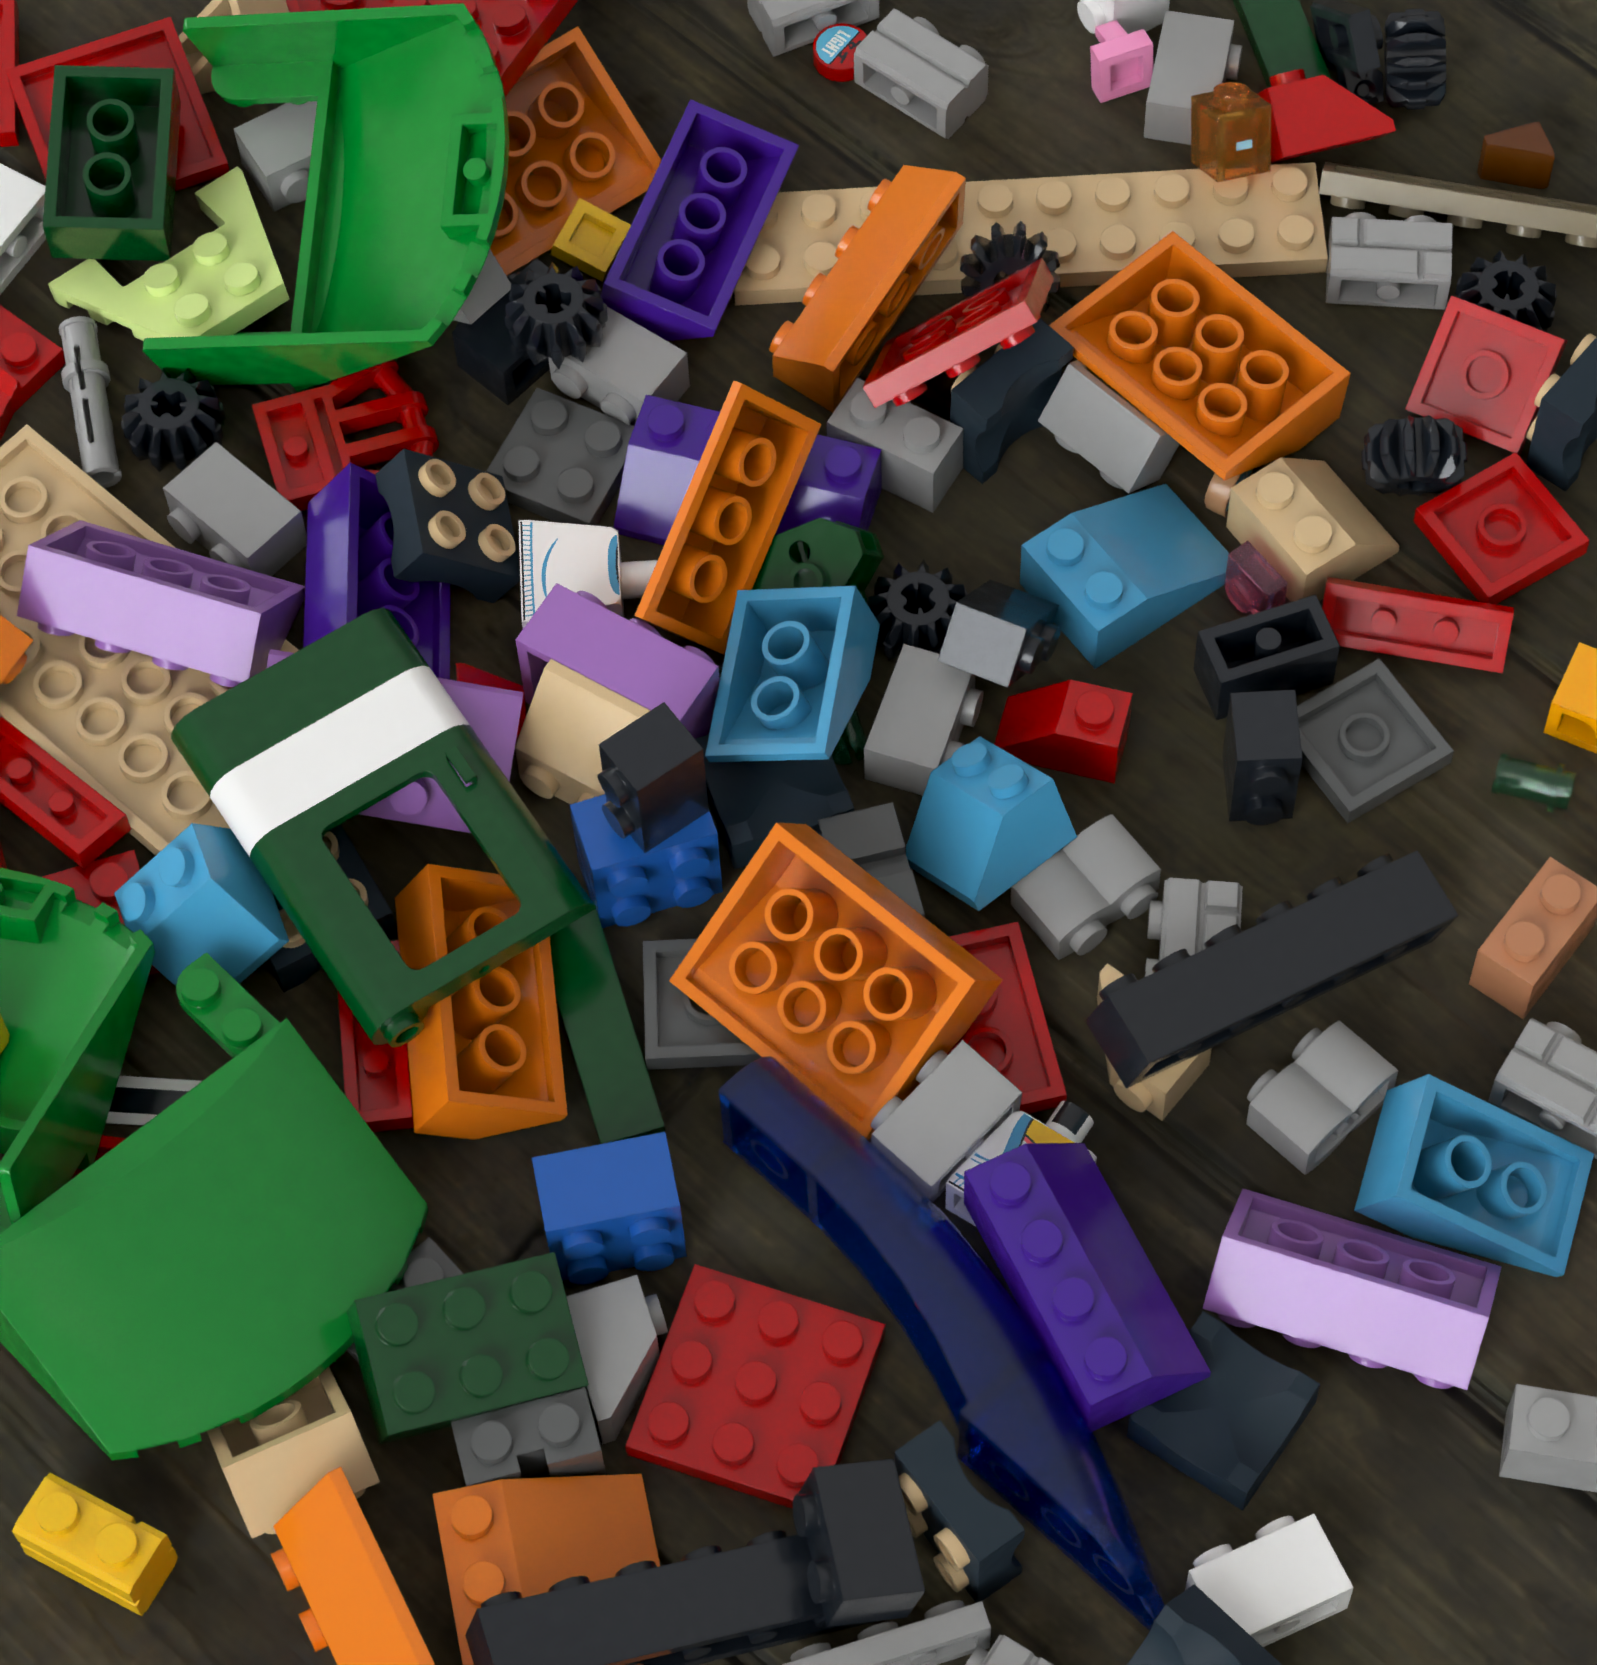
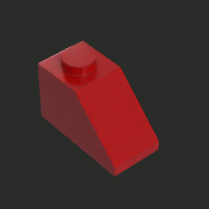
M1304 69L1269 77L1271 87L1255 94L1270 164L1381 138L1396 131L1392 118L1325 75L1306 79Z
M1070 679L1007 697L994 745L1030 765L1115 784L1129 733L1133 693Z

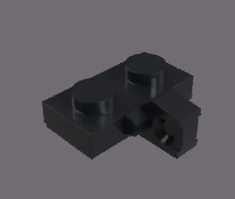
M1318 0L1312 2L1310 9L1318 48L1324 61L1336 65L1339 85L1370 105L1384 101L1383 72L1376 69L1381 67L1378 50L1383 47V35L1376 16L1371 15L1370 9L1342 0Z

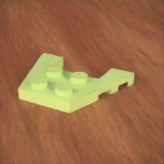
M238 166L195 192L200 209L219 228L213 232L201 235L192 245L165 262L151 266L144 275L128 285L121 286L95 259L83 261L48 283L53 298L59 305L70 309L74 304L88 310L90 317L100 323L109 325L114 321L132 330L134 337L144 341V338L234 335L290 298L245 176Z

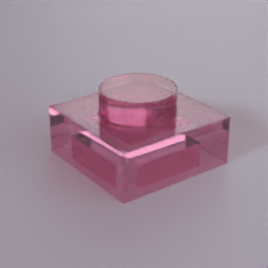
M1246 541L1228 554L1224 586L1230 601L1242 613L1249 612L1252 615L1285 604L1288 583L1249 541Z

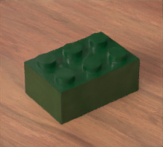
M55 65L43 229L52 258L166 261L171 258L181 100L174 68Z
M555 1252L354 1300L347 1311L379 1445L452 1427V1421L583 1387L586 1388L589 1385Z

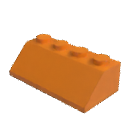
M903 165L892 182L886 178L881 181L868 203L867 209L871 213L860 229L853 225L847 230L836 249L835 257L839 259L827 276L819 273L806 290L802 300V304L806 306L794 324L787 320L774 336L769 351L773 353V377L833 413L963 225L965 177L953 171Z
M733 381L634 615L636 618L723 655L725 654L737 591L752 590L822 424L743 383Z
M427 864L395 897L400 956L411 969L420 970L515 915L521 905L500 874ZM549 936L493 969L487 975L476 979L428 1008L427 1015L422 1020L424 1023L423 1030L407 1043L414 1133L476 1140L562 1121L568 1116Z
M339 1467L328 1472L273 1526L282 1548L270 1554L287 1592L300 1586L310 1608L298 1615L315 1652L329 1647L337 1665H435L342 1468Z

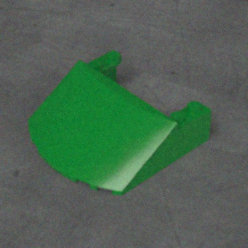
M464 3L185 18L183 32L212 65V85L224 101L239 107L269 103L302 105L307 102L317 101L291 331L236 333L225 336L144 338L142 351L161 370L164 368L174 379H177L185 370L189 369L192 375L195 376L196 382L208 380L211 385L290 383L297 392H301L433 346L457 315L484 266L496 234L508 177L509 127L503 84L495 58L486 38Z
M0 868V1013L10 1034L9 1043L0 1054V1153L5 1154L0 1161V1224L6 1229L69 1182L77 1169L85 1170L94 1163L154 959L155 949L153 942L141 929L136 932L131 931L120 922L118 911L102 902L95 908L77 900L74 888L28 873Z
M207 952L181 972L176 983V993L181 1008L233 1059L5 1229L0 1224V1342L112 1461L139 1457L138 1450L178 1441L179 1448L202 1441L200 1433L217 1428L236 1418L243 1424L286 1400L318 1377L354 1343L347 1311L354 1300L386 1293L393 1283L399 1284L408 1268L407 1258L418 1233L422 1234L428 1215V1206L425 1200L290 1021L286 1018L279 1022Z

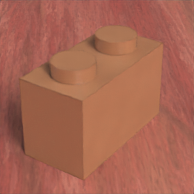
M1549 857L1478 949L1469 985L1524 1019L1595 926L1597 919V886L1557 860Z

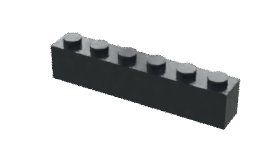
M1414 851L1395 861L1390 854L1382 855L1361 868L1356 874L1358 876L1357 879L1344 884L1340 877L1333 878L1310 892L1306 897L1308 901L1293 908L1290 901L1281 902L1261 914L1256 919L1257 925L1242 932L1238 924L1232 925L1212 936L1204 944L1206 949L1190 956L1186 949L1178 950L1154 965L1152 968L1153 974L1137 980L1135 975L1130 973L1104 987L1099 992L1103 1001L1085 1021L1125 1088L1127 1089L1433 942L1459 914L1419 851Z
M777 1530L753 1538L747 1543L746 1547L722 1552L720 1546H706L686 1554L681 1559V1562L657 1567L654 1561H641L620 1569L615 1574V1577L590 1582L587 1576H576L554 1584L547 1593L523 1598L520 1592L513 1591L493 1596L484 1601L480 1606L481 1608H477L465 1636L474 1665H699L873 1622L827 1627L822 1604H815L809 1592L807 1571L809 1562L812 1559L807 1537H800L799 1535L787 1537L785 1531Z

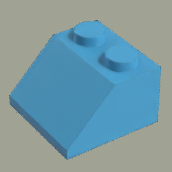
M979 736L971 743L958 748L951 758L930 773L906 846V856L910 868L977 911H980L1077 838V835L1053 778Z
M191 823L114 893L125 926L133 932L141 929L149 937L155 949L152 965L175 986L181 972L206 952L240 984L289 942L270 887L233 831L228 828Z

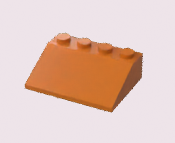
M578 26L543 46L505 97L509 127L508 177L503 207L490 250L506 276L552 250L555 240L579 198L611 214L647 192L661 163L658 153Z
M1174 231L1049 325L1074 347L1073 356L1224 481L1299 451L1339 419L1351 375L1348 370Z
M776 822L669 981L862 1140L866 1141L872 1137V1133L875 1131L870 1125L882 1107L895 1096L904 1101L920 1084L916 1080V1076L921 1068L939 1050H943L947 1054L970 1028L1003 979L807 824Z
M642 1474L500 1479L432 1494L463 1665H474L465 1634L477 1608H481V1604L487 1599L513 1591L520 1592L523 1598L547 1593L554 1584L576 1576H587L590 1582L615 1577V1574L620 1569L641 1561H654L657 1567L660 1566Z

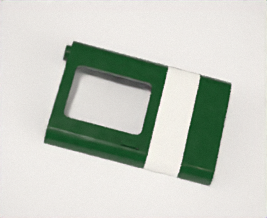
M375 609L359 616L185 715L172 730L171 739L374 1045L389 1043L391 1047H399L410 1042L423 1030L424 1023L422 1020L427 1015L429 1007L476 979L487 975L493 969L596 909L590 897L390 609ZM454 768L457 770L463 781L460 779ZM423 777H429L434 779L519 901L521 907L515 915L425 968L414 970L405 964L323 842V837L329 830Z

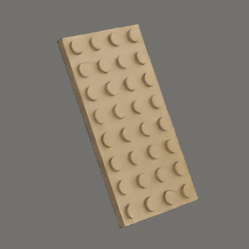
M26 424L0 447V615L33 639V642L24 652L27 655V661L21 672L10 683L5 685L1 683L0 718L3 717L124 812L127 815L131 828L129 833L155 856L191 823L231 829L172 741L171 733L176 724L185 715L233 687L216 684L210 680L209 673L192 668L170 670L159 667L152 662V656L139 652L114 653L102 650L95 645V639L82 635L57 636L48 634L38 629V622L17 616L28 545L79 520L175 548ZM285 639L280 651L295 653L299 650Z

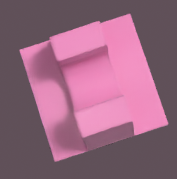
M1117 20L1096 26L1095 36L1100 43L1090 46L1091 86L1100 103L1150 87L1154 68L1153 42L1146 31L1141 29L1127 34Z

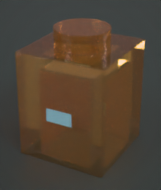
M1236 82L1221 83L1216 85L1212 92L1192 95L1191 162L1216 182L1270 172L1271 104L1250 90L1247 85Z

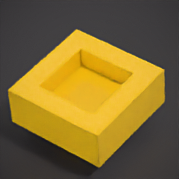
M579 198L555 240L550 255L573 267L577 266L579 270L603 282L615 261L631 225Z

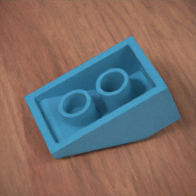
M1167 484L1070 513L1021 545L1020 584L1029 594L1059 605L1054 623L1061 627V631L1094 669L1219 589L1242 572L1241 565Z
M856 586L737 591L705 757L709 762L827 760L831 757L870 681L880 628L879 622Z
M1427 1074L1387 1090L1354 1211L1413 1238L1553 1277H1560L1565 1273L1594 1153Z

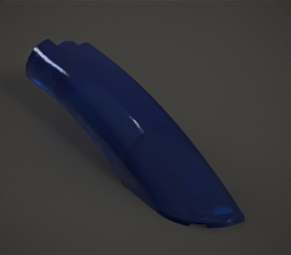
M771 1056L762 1057L741 1069L719 1089L724 1143L822 1230L863 1275L902 1327L936 1383L959 1430L958 1458L1150 1631L1154 1620L1164 1608L1165 1603L1126 1501L1093 1431L1087 1426L1050 1355L999 1279L939 1207L896 1164L776 1058Z

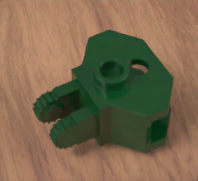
M818 518L775 535L752 590L856 586L866 602L867 598L864 590L884 558L877 534L842 521L833 522L824 518Z

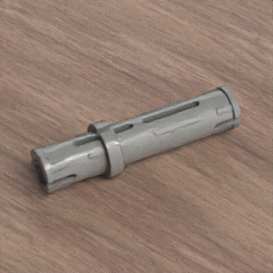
M86 316L71 317L64 320L58 328L62 339L66 364L61 372L64 389L70 392L82 470L103 488H107L117 484L122 478L106 387L111 381L109 368L106 363L101 361L97 337L98 328L95 320Z

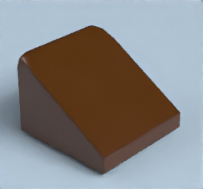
M1532 122L1485 135L1477 170L1480 179L1534 189L1547 188L1550 182L1555 154L1540 122Z

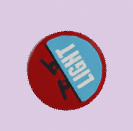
M845 23L833 24L822 29L816 35L813 42V62L819 74L826 79L836 82L854 80V52L856 47L867 36L866 33L854 25Z

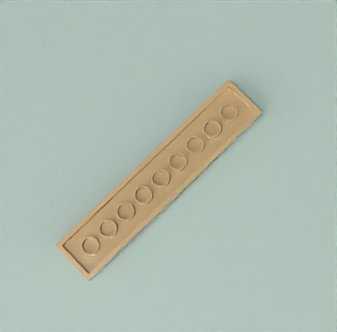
M1315 162L966 182L963 225L915 295L962 293L961 280L966 275L960 271L961 257L964 254H973L971 239L975 234L992 240L991 226L995 222L1003 227L1005 234H1013L1016 224L1022 221L1026 225L1027 239L1043 231L1048 238L1046 250L1056 251L1060 257V267L1054 271L1060 276V287L1102 285L1172 231L1231 278L1325 273L1328 255L1320 194H1318ZM877 187L779 192L734 290L735 306L802 302L805 292L813 279L819 273L827 276L839 258L835 257V252L847 230L853 225L860 229L871 213L867 207ZM1000 272L1001 277H1004L1006 275L1005 272Z

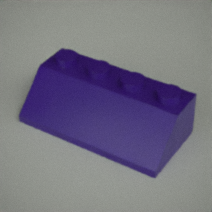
M690 99L603 284L601 292L603 303L610 309L666 341L713 337L794 160L799 145Z
M651 395L645 396L627 446L613 527L618 530L619 535L660 545L665 544L718 419L719 411ZM817 434L775 535L818 518H824L833 522L842 521L868 531L882 490L881 449Z
M350 462L308 502L303 648L367 612L380 608L390 609L435 676L450 680V584L434 581L408 582L394 578L391 563L394 532L389 506L385 498L378 492L376 475Z
M1085 1143L1023 1144L964 1171V1205L1087 1434L1210 1377L1211 1371Z

